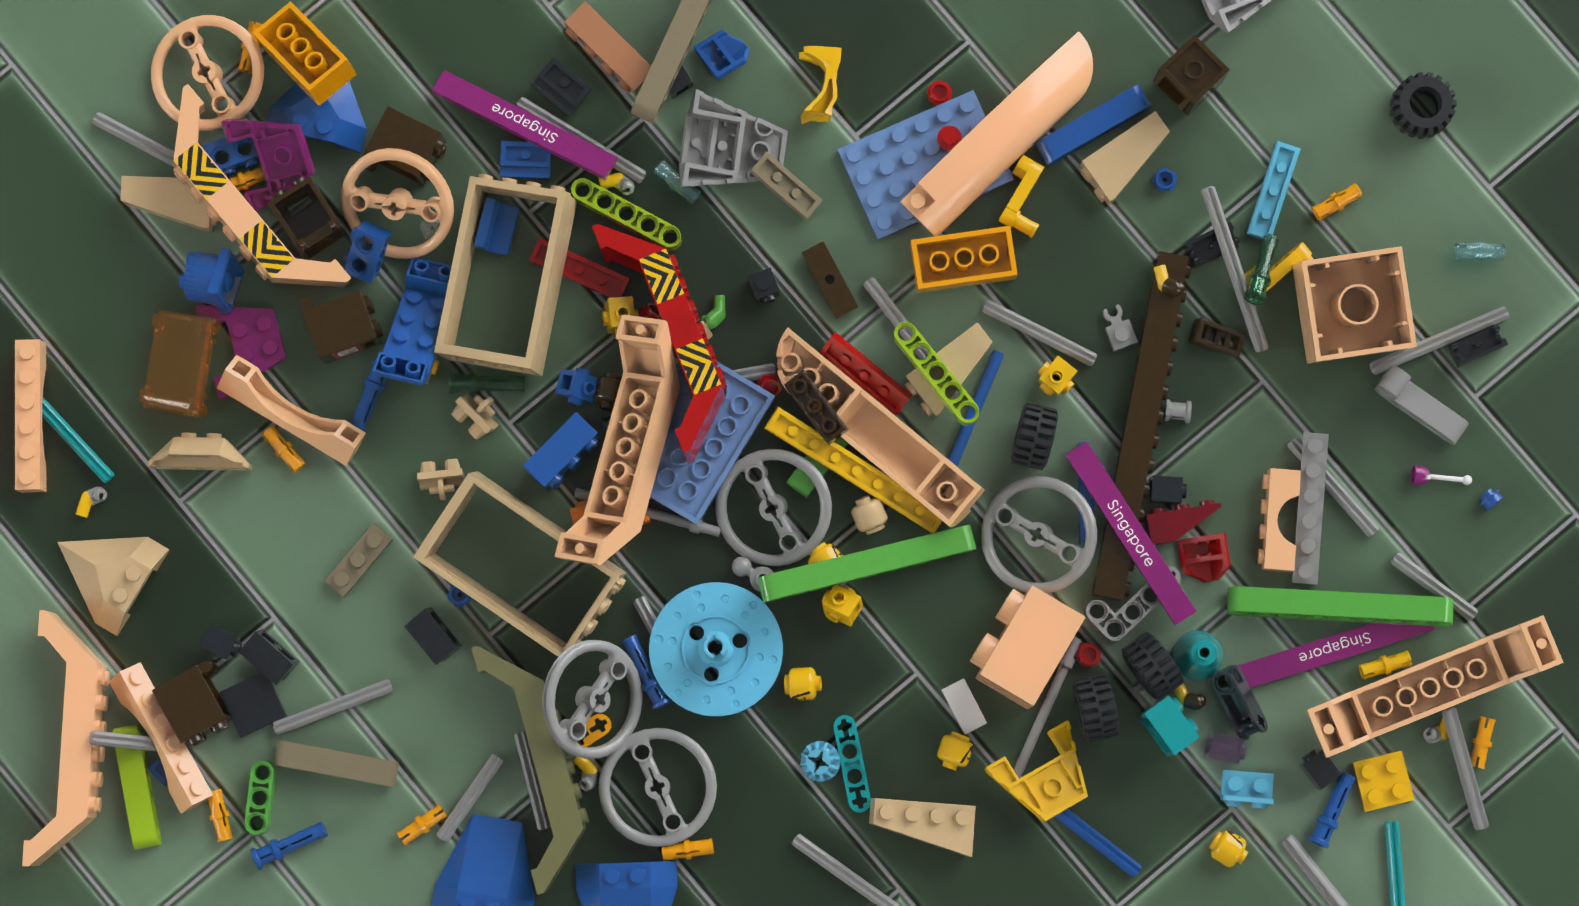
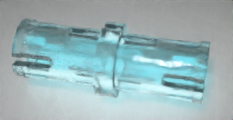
M664 160L654 170L656 175L670 185L669 188L672 191L680 193L690 204H693L702 193L694 186L681 187L680 174Z
M1477 241L1476 243L1455 242L1453 255L1454 259L1471 258L1476 259V261H1483V259L1504 260L1506 257V245L1483 243V241Z

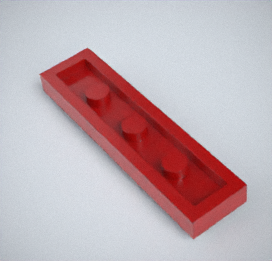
M541 238L538 239L529 262L544 268L548 241ZM567 250L563 277L609 298L623 297L630 278Z
M836 332L819 352L896 416L913 396Z

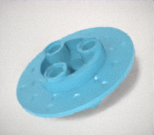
M721 582L693 586L671 599L659 613L652 628L649 642L650 664L662 690L679 706L693 713L705 716L732 715L746 710L757 703L774 684L780 671L783 656L780 628L767 605L752 592L737 585ZM696 626L704 630V636L700 640H693L690 637L691 629ZM738 634H742L747 638V644L743 648H737L733 645V638ZM714 641L718 645L722 644V651L718 655L708 651L710 643ZM708 668H716L719 672L717 680L713 682L707 681L704 676L705 671Z

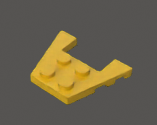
M1068 720L1047 732L1060 754L1053 760L1021 778L1017 777L1005 756L984 769L989 776L1043 823L1088 797Z

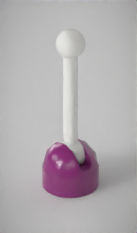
M1413 465L1410 476L1411 484L1418 486L1425 485L1430 479L1463 482L1465 485L1472 483V478L1469 475L1464 477L1430 474L1426 467Z

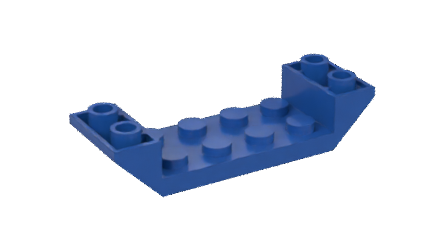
M412 258L406 274V287L384 350L379 352L372 371L373 375L420 386L428 382L437 355L434 350L451 265L422 258Z

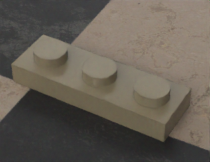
M767 151L763 153L749 171L804 220L808 219L822 202L820 197Z
M373 523L324 581L345 598L393 539Z

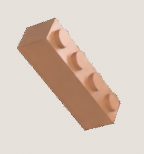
M585 1L564 21L567 28L565 33L574 42L579 40L584 45L582 49L590 58L596 57L602 62L600 67L609 76L614 74L620 80L618 85L626 93L631 91L636 96L651 65Z

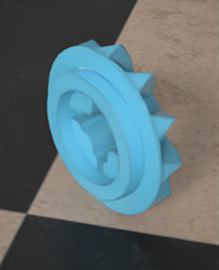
M816 741L807 745L801 753L800 766L804 771V775L808 776L812 781L823 782L836 775L840 767V757L834 746L824 741ZM822 754V760L828 765H822L817 769V763L811 758H818Z

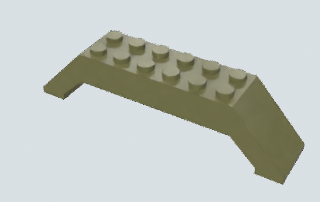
M479 646L471 647L477 671L481 674H491L514 688L554 836L538 867L531 870L537 895L548 892L585 832V823H589L586 808H581L578 800L583 798L579 783L574 784L572 774H576L575 766L571 758L567 759L566 751L555 742L547 729L542 708V694L545 681ZM555 709L556 716L560 724V722L562 721L561 714L559 710Z

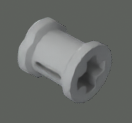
M1166 399L1164 421L1173 419L1184 420L1185 423H1190L1192 402H1171L1170 399Z

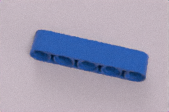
M1136 85L1035 143V147L1046 165L1050 166L1151 108L1152 105L1140 85Z

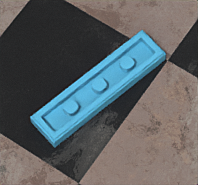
M1280 141L1276 142L1249 223L1247 236L1270 243L1301 148Z

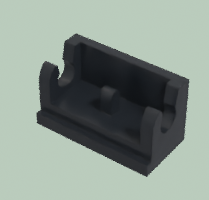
M1230 221L1227 224L1237 249L1239 248L1238 244L1240 241L1238 237H1235L1233 233L1234 227ZM1214 229L1186 242L1183 246L1194 269L1222 256Z
M1492 325L1448 344L1447 346L1457 368L1507 346L1506 338H1501L1499 334L1500 327Z
M432 607L425 608L404 626L435 665L445 661L463 646Z
M264 629L255 631L239 651L243 657L275 685H278L281 680L284 681L300 663L296 657Z

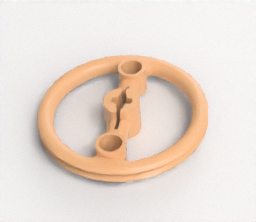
M215 15L192 17L173 27L159 43L151 65L152 89L161 108L170 118L176 122L179 121L180 110L168 98L163 83V67L166 56L173 44L179 40V44L188 50L194 62L192 67L193 78L206 86L212 98V109L217 113L216 118L200 119L199 130L222 129L221 121L225 119L240 120L257 101L264 81L263 57L252 35L236 22ZM213 26L230 31L244 43L249 52L252 62L251 84L246 96L238 106H236L232 98L227 96L221 84L223 78L221 67L209 60L203 48V37L198 33V29L201 27ZM194 35L195 42L191 46H188V38ZM207 68L210 69V70L208 71V75H209L208 78L205 77V75L207 74V71H206ZM227 99L228 106L225 110L221 111L220 104L223 100Z
M386 148L367 153L349 169L342 184V210L352 231L354 227L358 228L362 224L356 211L362 212L366 208L381 209L383 214L391 220H399L407 213L421 215L427 222H440L436 233L426 242L412 247H397L388 244L384 256L395 259H412L424 256L435 250L443 242L451 229L454 217V204L451 191L445 179L430 162L410 151ZM387 160L407 163L425 174L435 186L439 197H431L428 201L413 199L410 192L403 188H396L389 195L373 193L372 189L367 186L357 188L355 182L360 173L374 163ZM358 196H361L365 202L360 200ZM430 206L433 207L437 211V213L433 212L430 209ZM365 237L368 243L373 244L370 238Z

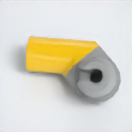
M622 173L611 174L607 177L606 181L599 178L601 187L604 189L615 187L623 195H631L635 188L633 181Z
M94 487L83 492L75 514L87 518L91 506L106 500L107 492L105 489Z
M1443 717L1440 725L1428 727L1424 730L1423 737L1426 742L1435 744L1448 739Z
M576 757L573 762L582 770L579 786L584 791L592 790L597 784V767L587 758Z

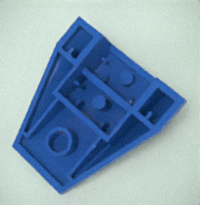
M473 814L435 884L431 906H534L535 899L523 822Z
M677 861L575 864L576 891L582 906H672L677 890Z

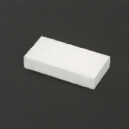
M964 678L941 690L964 735L987 724Z

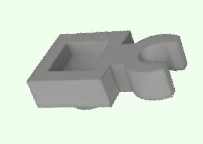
M1119 304L1115 306L1116 316H1110L1107 309L1103 310L1104 319L1111 323V326L1106 327L1105 331L1114 352L1138 343L1130 320L1122 321L1121 319L1123 311Z

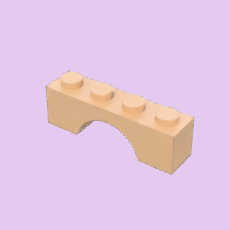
M1270 468L1267 474H1263L1262 489H1266V499L1261 500V514L1265 515L1264 524H1260L1259 539H1263L1262 549H1258L1257 564H1261V570L1293 572L1295 569L1296 545L1288 542L1282 536L1278 528L1277 519L1283 504L1299 496L1301 470Z

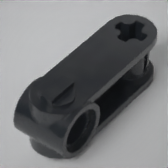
M1229 665L1211 676L1212 687L1237 736L1241 740L1246 741L1257 732H1266L1268 729L1267 721L1240 667ZM1225 675L1230 678L1231 685L1226 682Z

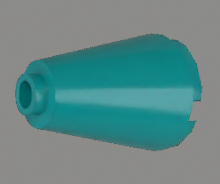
M1195 630L1185 633L1178 639L1173 648L1172 658L1184 677L1190 680L1201 681L1210 678L1218 672L1223 661V650L1219 641L1212 634L1206 631ZM1201 649L1205 653V658L1200 655Z

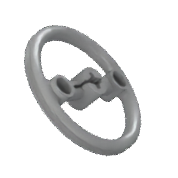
M765 449L748 454L733 465L716 495L715 512L721 533L735 552L757 564L781 566L801 560L820 544L830 525L832 501L826 481L811 462L790 451ZM779 460L790 463L805 472L815 485L820 500V517L815 532L806 543H803L801 535L792 529L785 514L788 509L787 501L780 494H775L767 478L768 469L763 464L764 461ZM753 467H757L762 471L761 480H756L752 477L751 470ZM741 472L745 473L746 480L749 483L754 484L761 499L759 505L760 515L765 520L772 521L780 537L779 546L784 551L783 554L771 555L755 551L745 545L733 531L727 514V499L733 482ZM771 503L778 505L779 508L776 509V512L769 510L768 507L771 506ZM786 535H791L795 538V547H788L785 544Z
M1034 476L1023 478L1002 489L988 506L981 527L983 553L992 571L1010 587L1027 592L1033 585L1044 593L1056 592L1074 583L1090 565L1097 544L1096 520L1086 499L1069 484L1050 477ZM1031 488H1049L1064 494L1077 506L1082 515L1086 531L1084 547L1080 548L1078 545L1068 544L1056 537L1052 528L1047 524L1040 522L1032 523L1019 515L1015 508L1008 506L1007 501L1015 494ZM1006 510H1010L1012 513V519L1008 523L1002 520V514ZM999 523L1002 526L1011 527L1023 534L1025 541L1030 546L1047 548L1059 555L1064 563L1071 566V570L1058 579L1044 583H1032L1015 577L1001 564L996 555L993 544L994 524ZM1030 530L1041 531V535L1047 540L1037 539L1035 533ZM1070 547L1076 550V557L1072 561L1066 558V551Z
M586 640L570 646L555 660L548 672L542 694L544 720L552 738L569 754L581 758L597 759L617 751L624 740L633 733L641 714L642 685L633 661L620 647L602 640ZM599 651L608 654V659H604L599 665L600 675L593 686H583L577 691L575 702L578 708L572 717L562 720L559 724L555 710V694L557 684L564 669L572 660L583 653ZM626 675L630 689V704L626 720L619 732L610 741L597 747L578 745L577 741L583 739L586 735L587 728L585 724L593 712L602 713L609 707L611 698L608 690L614 681L621 680Z
M651 728L629 735L617 751L607 756L599 777L600 802L609 822L626 838L646 846H668L691 837L707 821L716 800V774L707 753L693 739L671 729ZM664 739L684 746L696 757L702 767L706 783L705 798L699 813L689 824H686L683 817L676 811L669 795L671 790L670 782L660 774L652 756L653 750L650 740ZM641 745L647 746L650 751L649 756L644 760L638 759L635 754L637 747ZM627 750H630L634 759L639 762L646 778L645 791L650 798L655 799L662 814L663 826L666 830L665 835H648L631 828L620 818L613 806L610 794V779L617 761ZM649 768H651L655 780L665 785L662 788V796L667 807H665L661 795L657 791H651V788L654 786V780ZM670 815H677L680 818V826L677 829L668 828L666 819Z

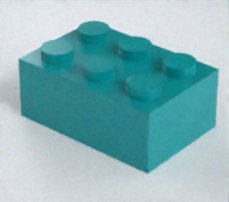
M1170 696L1158 700L1137 716L1167 757L1176 755L1199 738L1196 733L1199 731L1197 725L1191 718L1186 719L1181 712L1184 710L1183 706L1176 697L1171 699Z

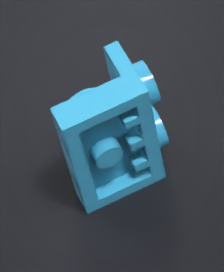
M1222 770L1220 800L1226 801V806L1241 807L1242 802L1252 803L1251 808L1267 809V804H1273L1274 799H1272L1274 774Z

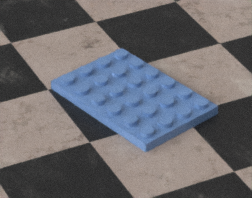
M974 90L837 149L877 240H881L919 223L900 201L950 152L942 149L937 142L938 132L943 127L954 126L958 128L963 139L986 117ZM1008 168L981 195L1013 182L1014 178L1010 169Z
M717 362L718 365L715 368H721L726 380L727 388L723 389L725 399L694 462L690 464L686 462L674 429L681 426L693 396L680 364H677L680 390L650 498L695 525L699 524L731 468L738 460L775 399V395Z

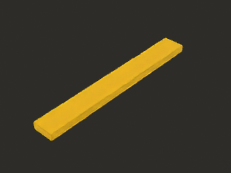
M779 407L775 409L764 429L874 498L879 499L882 503L933 534L937 531L942 520L892 478L837 443L833 442L828 445L818 431Z

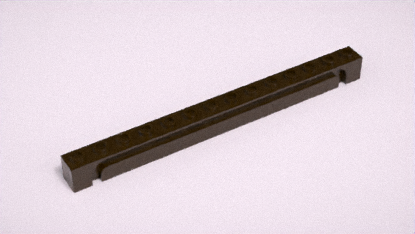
M1159 251L1155 267L1166 265L1168 277L1181 281L1184 284L1185 278L1189 279L1192 264H1188V256ZM1153 273V281L1113 481L1140 523L1143 522L1145 508L1141 507L1142 500L1148 497L1150 484L1146 483L1147 474H1152L1155 459H1151L1152 449H1157L1159 435L1155 434L1157 424H1162L1164 410H1160L1161 400L1166 401L1169 386L1165 385L1166 376H1171L1173 361H1169L1171 351L1175 352L1178 337H1174L1175 327L1180 328L1183 313L1179 312L1180 303H1185L1187 295L1186 288L1182 295L1176 297L1160 291L1155 273ZM1106 520L1091 596L1123 601L1124 596H1129L1131 582L1127 581L1128 573L1133 572L1135 563Z

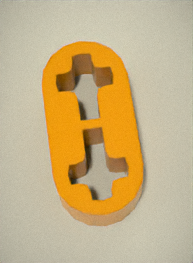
M596 714L589 718L585 724L589 735L583 739L584 744L582 746L589 747L610 732L612 723L608 716ZM599 718L601 721H607V724L604 726L606 729L604 732H601L599 729L593 733L590 731L596 725V719Z

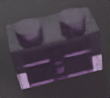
M1216 733L1208 734L1203 759L1231 765L1239 764L1241 760H1244L1246 754V745H1243L1244 739Z

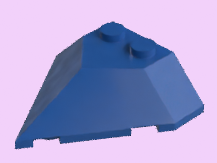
M350 81L320 106L296 83L270 106L267 122L301 124L304 137L332 143L337 148L358 153L362 152L367 132Z

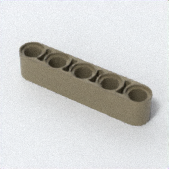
M278 740L273 765L394 787L399 762Z

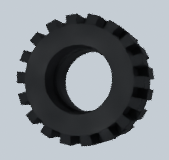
M1420 72L1415 76L1407 77L1394 91L1393 98L1390 100V106H1392L1390 116L1395 118L1392 121L1394 125L1401 127L1399 129L1400 132H1408V137L1411 138L1414 136H1418V139H1424L1426 136L1431 138L1437 133L1439 134L1450 123L1456 112L1454 108L1457 106V100H1453L1455 92L1454 90H1449V82L1447 81L1444 84L1441 81L1443 77L1438 75L1435 78L1432 77L1433 73L1427 72L1426 75H1423ZM1422 93L1431 97L1436 105L1435 115L1431 118L1417 116L1410 107L1411 96Z
M1028 402L1025 404L1021 412L1011 455L1013 464L1043 470L1046 467L1057 427V409Z
M1144 632L1121 649L1123 659L1134 676L1156 700H1161L1184 683L1183 675L1177 664L1159 640L1151 633Z
M1099 674L1074 680L1072 690L1075 708L1082 734L1087 742L1118 736L1120 730L1119 717L1112 687L1106 675Z

